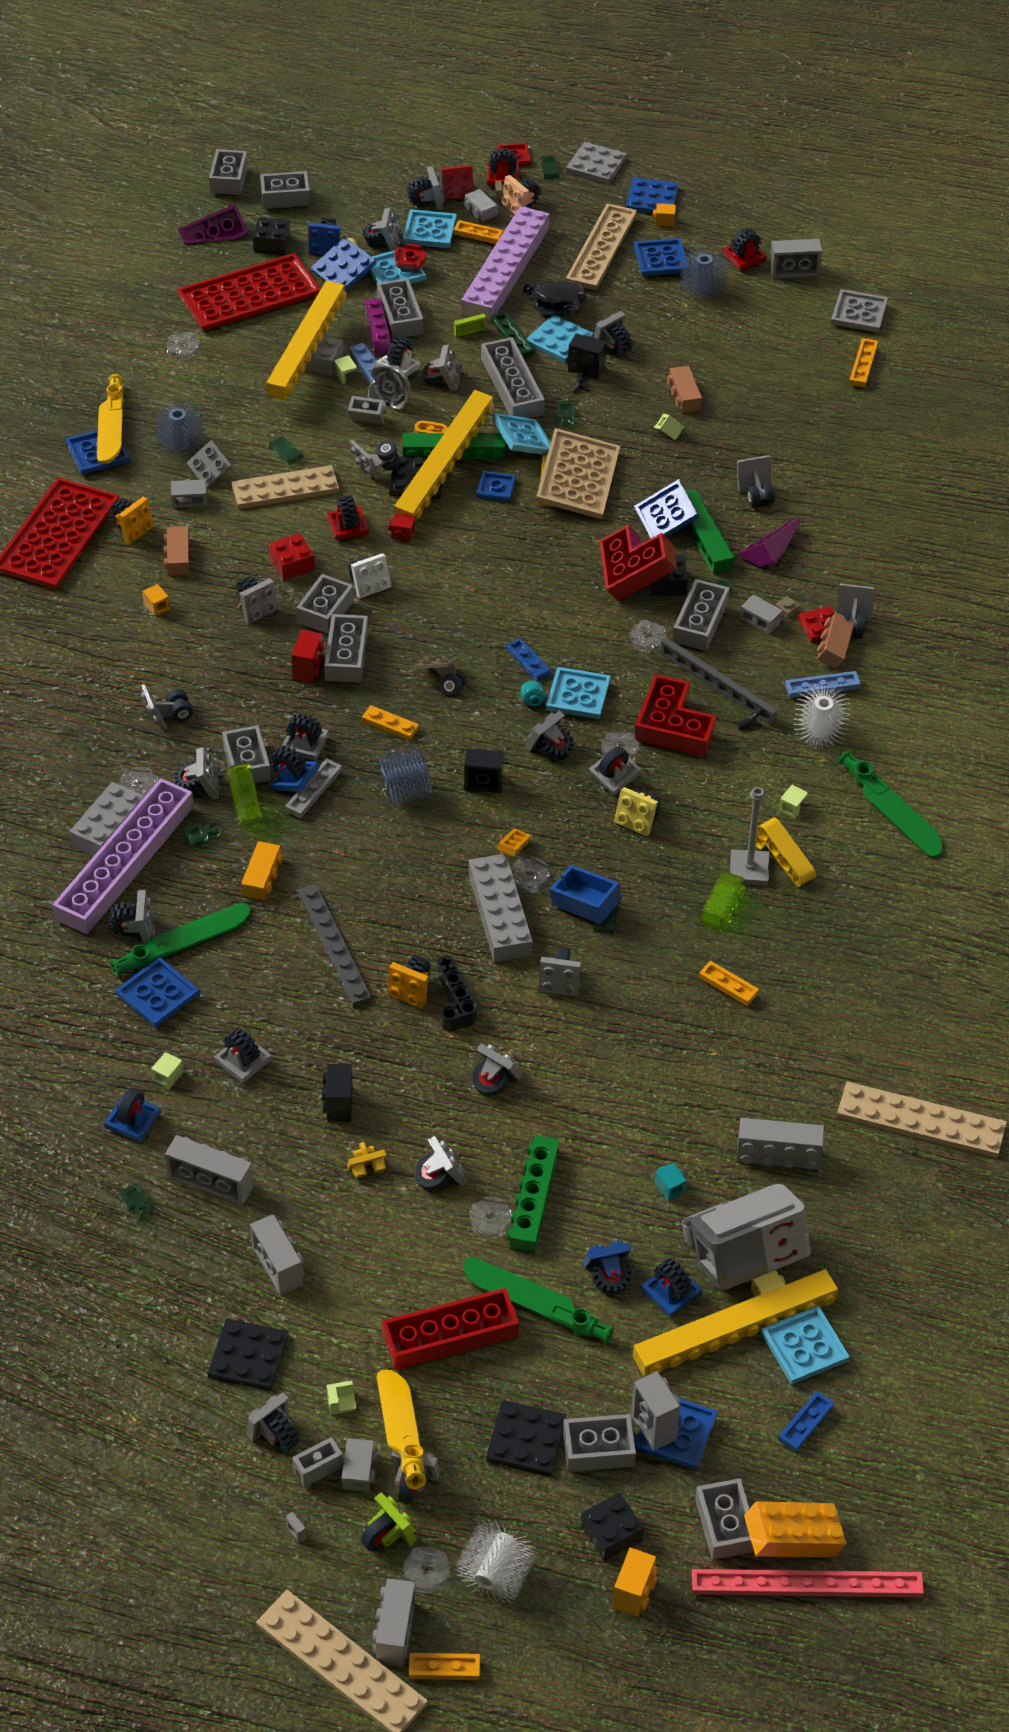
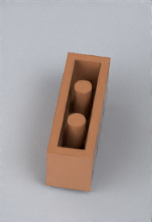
M690 367L670 368L667 383L671 385L672 396H675L676 406L680 408L681 413L701 411L702 397Z
M188 526L167 527V534H164V545H167L164 546V557H167L164 558V569H168V576L189 575Z
M837 612L832 617L827 618L824 624L826 628L821 635L822 642L817 649L819 652L817 660L834 669L845 659L854 625L852 620L849 619V622H847L845 617Z

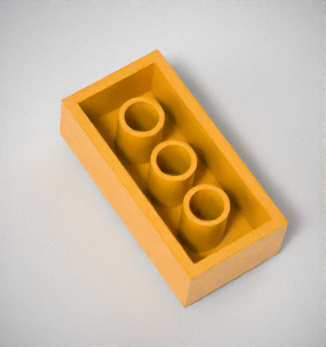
M756 1501L744 1515L755 1556L834 1558L847 1544L834 1503Z

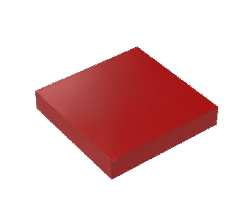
M527 143L497 145L498 150L503 147V150L508 148V151L512 150L516 154L518 167L531 166Z

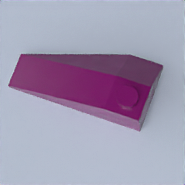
M236 203L178 228L184 244L234 240L248 234Z
M800 517L783 524L772 531L771 534L759 539V542L749 545L738 553L739 556L759 567L766 564L768 567L777 563L776 559L783 555L801 521Z

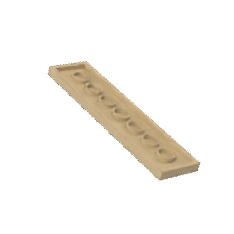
M606 204L568 273L566 281H575L582 284L584 288L597 290L634 221L637 210Z
M847 1081L837 1112V1118L994 1158H998L1007 1122Z
M286 1590L256 1621V1627L387 1732H404L428 1705V1700L289 1590Z

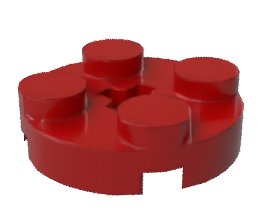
M406 244L401 249L398 247L394 253L396 267L412 269L414 271L420 270L421 266L426 262V251L424 252L422 247L416 244Z

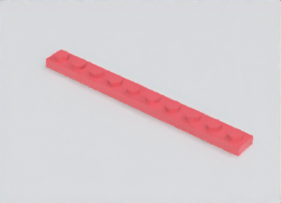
M692 1569V1594L923 1597L922 1572Z

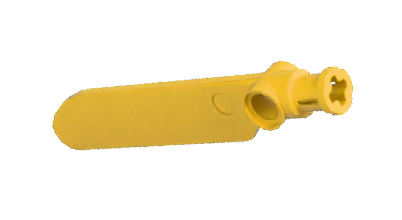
M113 374L108 378L109 386L106 388L108 399L99 406L97 460L103 464L113 461L119 455L122 447L123 378L118 374Z
M381 1370L377 1373V1383L387 1444L390 1448L401 1454L400 1469L406 1475V1485L410 1489H419L425 1485L426 1478L423 1474V1449L420 1447L410 1388L406 1380L392 1370Z

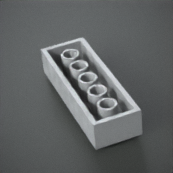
M513 337L481 344V360L508 414L524 418L544 415L545 399Z
M500 854L470 859L469 878L494 963L532 956V938L507 856Z

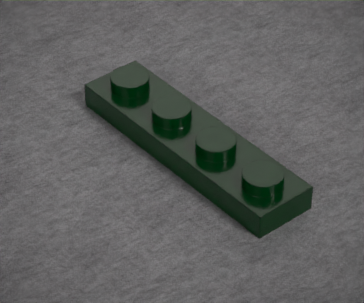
M506 311L491 316L492 323L504 339L513 337L523 358L534 355V348Z

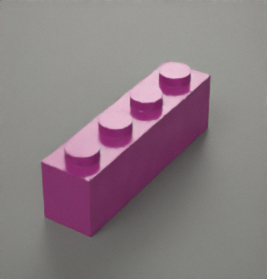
M381 298L366 299L365 317L374 356H386L391 342Z

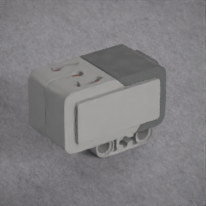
M774 1184L736 1200L724 1202L689 1216L682 1221L685 1242L695 1245L699 1269L718 1289H730L806 1258L811 1254L804 1204L782 1184Z

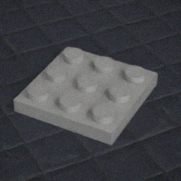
M584 142L567 165L566 172L609 184L626 160L627 153Z
M840 289L831 324L879 333L888 297Z

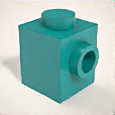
M674 1163L662 1166L655 1171V1184L668 1201L686 1192L687 1180L685 1175Z

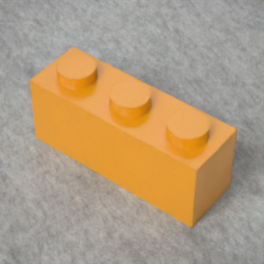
M258 841L241 883L242 896L265 900L267 893L270 894L272 880L277 877V867L283 861L280 845Z

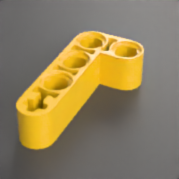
M772 818L758 826L756 847L763 849L767 846L796 886L800 887L816 877L815 869L777 818Z

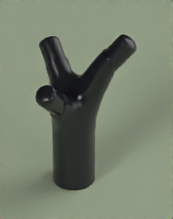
M579 372L577 375V384L572 391L573 393L580 387H583L586 391L589 390L585 385L584 373Z
M759 709L750 717L737 722L738 730L750 725L762 727V723L756 721L762 710Z

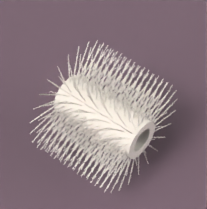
M823 688L821 694L818 696L815 694L817 698L812 694L810 695L814 699L811 700L810 697H806L810 700L809 703L806 700H802L807 704H796L805 707L803 709H795L804 712L802 714H795L804 718L794 719L804 722L794 725H806V727L800 729L810 728L807 730L810 732L808 735L813 734V737L815 735L817 742L820 737L821 744L826 737L829 739L827 735L833 738L831 735L839 737L834 733V730L836 733L844 734L837 730L845 729L839 726L846 724L840 720H850L841 716L848 714L840 712L847 709L840 707L846 704L835 705L840 702L836 700V697L834 698L837 692L830 697L828 695L827 697L828 689L826 696L824 689V696H822Z
M505 1529L504 1533L500 1530L496 1534L492 1531L489 1533L487 1530L485 1531L486 1534L481 1530L475 1531L481 1534L480 1536L476 1535L478 1537L476 1542L474 1541L470 1546L471 1548L474 1545L473 1549L475 1550H471V1555L475 1557H467L463 1564L468 1565L467 1567H470L467 1568L470 1571L465 1572V1575L473 1576L468 1578L475 1580L465 1579L460 1581H476L474 1584L487 1589V1592L488 1590L492 1592L494 1589L503 1592L501 1589L503 1587L506 1589L505 1585L511 1588L509 1590L512 1592L514 1587L517 1588L519 1586L518 1582L521 1580L520 1576L512 1572L523 1574L521 1571L524 1568L528 1570L527 1564L532 1562L529 1558L520 1554L521 1551L529 1549L518 1546L523 1543L517 1542L527 1543L532 1541H516L519 1538L515 1539L513 1536L506 1534Z

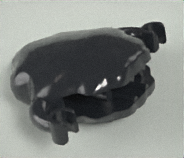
M559 280L523 285V293H527L530 296L533 291V296L536 297V299H533V308L543 314H569V317H573L574 313L580 310L581 304L586 299L584 286L575 281Z

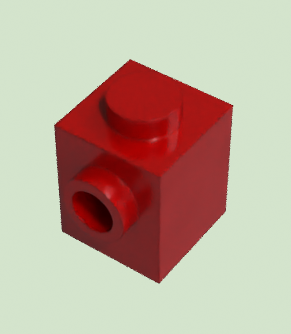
M394 514L393 520L389 521L388 531H391V538L412 541L415 531V516Z

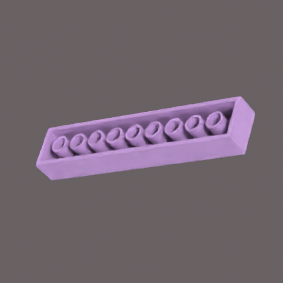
M519 207L461 299L462 316L472 317L485 314L486 322L492 323L491 316L498 313L549 230V213L527 207Z
M160 778L52 906L55 920L88 934L193 809L192 792Z

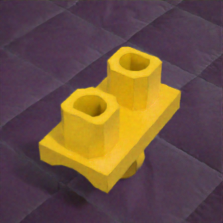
M364 1142L359 1143V1150L353 1151L355 1158L348 1159V1170H352L356 1179L367 1175L365 1169L367 1165L372 1164L374 1173L385 1171V1150L375 1152L373 1146L366 1147Z

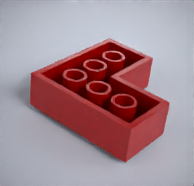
M626 525L599 540L606 590L617 601L626 598L677 569L673 544L662 532L641 543L640 536L629 525Z
M655 674L635 724L634 740L706 757L715 732L716 716L685 709L689 698L690 682Z

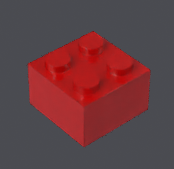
M300 533L268 543L269 560L283 581L315 570L314 554Z
M301 630L291 654L294 681L314 684L316 677L319 678L321 664L324 665L326 654H323L325 641H323L322 633Z

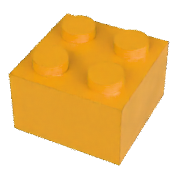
M629 1548L614 1586L613 1609L638 1618L641 1610H646L650 1599L648 1597L649 1592L654 1590L657 1582L658 1566H655L656 1556Z

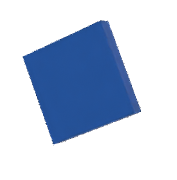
M483 471L476 498L510 503L516 483V475Z

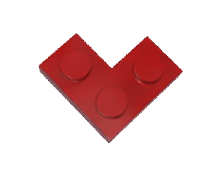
M831 606L798 614L797 619L810 643L822 640L821 635L825 630V621L828 617H832L835 614Z

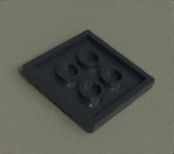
M400 456L401 463L399 467L392 470L389 496H402L427 458ZM442 483L437 494L431 498H441Z
M226 1318L207 1373L208 1378L271 1391L289 1332Z
M502 1400L486 1455V1462L551 1476L566 1414Z

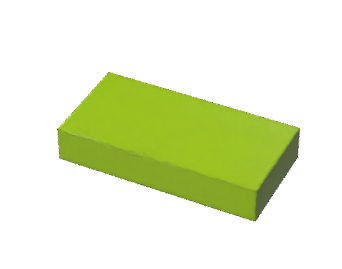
M485 314L454 321L455 337L486 330Z

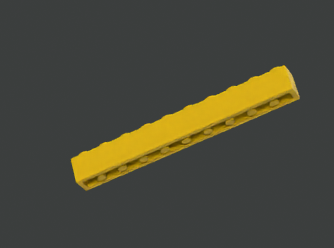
M330 281L324 283L267 380V396L286 400L288 395L293 392L295 383H298L301 373H304L306 364L310 362L313 352L317 350L318 343L322 341L324 333L329 329V324L331 321H334L336 312H339L342 302L346 300L347 293L345 292L344 284Z
M477 390L473 391L395 504V514L415 516V521L421 517L422 511L425 507H428L431 497L437 494L440 484L445 482L447 474L453 470L455 462L460 460L464 449L469 447L472 437L477 435L479 427L484 425L486 417L492 413L494 409L492 396Z
M824 1269L633 1346V1358L644 1377L656 1371L660 1373L669 1367H677L689 1359H697L706 1352H714L726 1344H734L746 1336H754L761 1331V1328L816 1306H829L836 1301L838 1288L827 1270Z

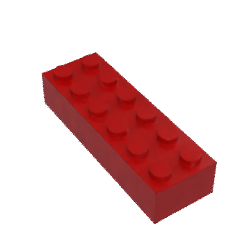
M506 1288L381 1321L382 1336L394 1371L519 1337V1321Z

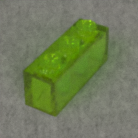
M250 763L231 765L227 770V776L238 824L256 823L262 815Z
M726 871L721 872L703 908L701 924L723 931L726 924H730L732 911H736L739 904L738 898L739 896L743 897L746 886H743L744 877Z

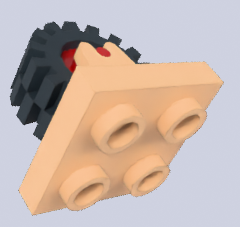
M511 175L505 176L502 204L516 214L520 206L531 208L532 204H536L535 201L539 200L538 196H541V188L537 183L529 178H524L522 182H518Z

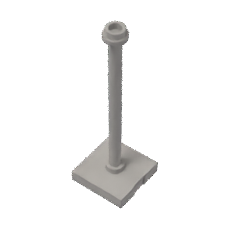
M755 787L750 792L753 805L748 850L731 849L730 884L768 886L769 852L755 851L760 804L765 798V792L762 788Z

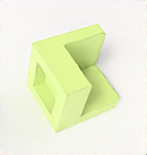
M349 355L334 360V373L341 383L344 384L346 383L345 374L357 370L356 364Z
M663 414L654 428L676 440L685 426L670 415Z
M791 785L780 798L779 811L795 819L799 815L800 804L807 797V792Z
M164 1053L151 1068L153 1081L170 1089L183 1074L182 1060L169 1053Z
M353 1381L327 1385V1397L331 1415L357 1410Z

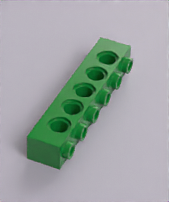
M535 1135L533 1143H529L528 1155H530V1158L525 1160L523 1171L526 1174L525 1177L521 1176L519 1186L522 1191L521 1194L517 1193L515 1206H518L517 1211L513 1210L511 1223L514 1224L513 1228L508 1229L507 1234L511 1250L535 1254L559 1153V1139Z

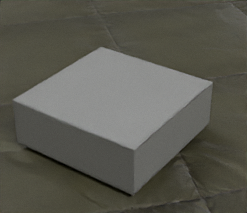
M293 1512L286 1515L287 1529L297 1542L301 1543L306 1539L305 1527Z

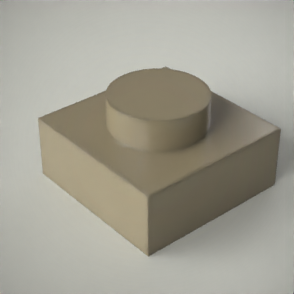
M495 181L496 203H502L504 188L502 187V181Z
M788 596L775 604L776 607L782 610V615L786 618L800 610V605Z

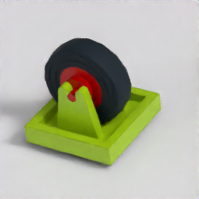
M381 1492L375 1497L380 1511L367 1523L368 1527L361 1536L362 1545L372 1552L383 1546L388 1547L402 1537L411 1546L417 1541L414 1535L416 1530L411 1524V1519L405 1512L400 1513L397 1509L398 1505L390 1496L386 1498Z

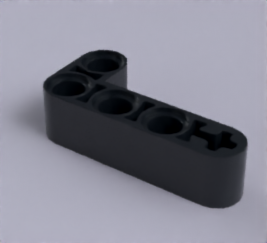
M442 956L437 960V976L451 1004L441 1009V1027L445 1031H454L470 1026L477 1021V1003L454 959L450 956Z

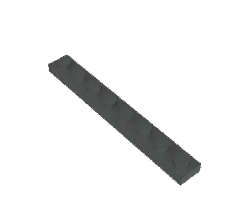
M668 638L662 641L661 654L750 713L755 714L761 709L762 712L758 718L770 726L776 723L778 710L772 705L752 694L746 688L740 686L731 678L726 677L717 669L712 668Z
M313 884L298 889V895L352 1007L371 1002V995L317 885Z

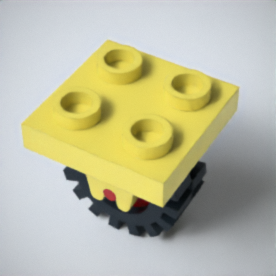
M624 787L620 792L613 822L648 836L653 820L658 816L661 800L658 799V796H654L653 793L649 794V791L642 792V790H639L637 792L636 790L632 791Z

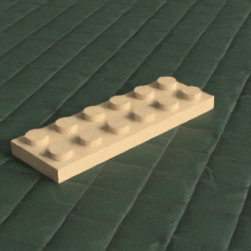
M332 465L231 481L238 509L339 493V486Z

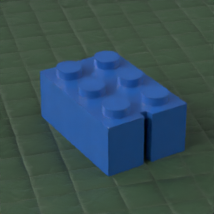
M570 865L561 875L562 879L559 878L550 888L553 906L599 924L606 919L622 900L619 882L574 865Z

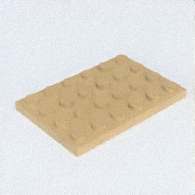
M555 428L535 501L602 519L620 446Z

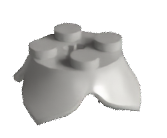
M373 366L370 373L374 381L369 386L368 398L384 400L385 403L390 402L391 407L396 410H402L408 399V389L411 387L406 374L399 366Z

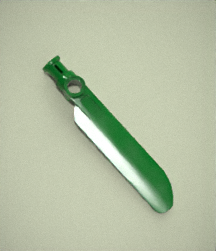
M850 750L842 753L838 762L844 764L849 769V773L854 777L855 784L863 786L864 797L927 856L931 858L940 856L942 843L936 830L873 772V767L870 763L857 760Z
M238 903L156 935L150 939L147 946L136 945L125 957L116 961L111 960L112 971L115 976H120L121 973L128 970L141 971L159 957L165 958L235 930L249 918L250 906L246 903Z
M468 1258L463 1264L466 1277L478 1289L484 1292H491L506 1288L512 1304L572 1329V1333L577 1337L594 1336L603 1340L605 1344L610 1342L614 1333V1326H607L598 1322V1319L592 1317L586 1309L579 1308L575 1310L571 1299L567 1296L478 1258Z

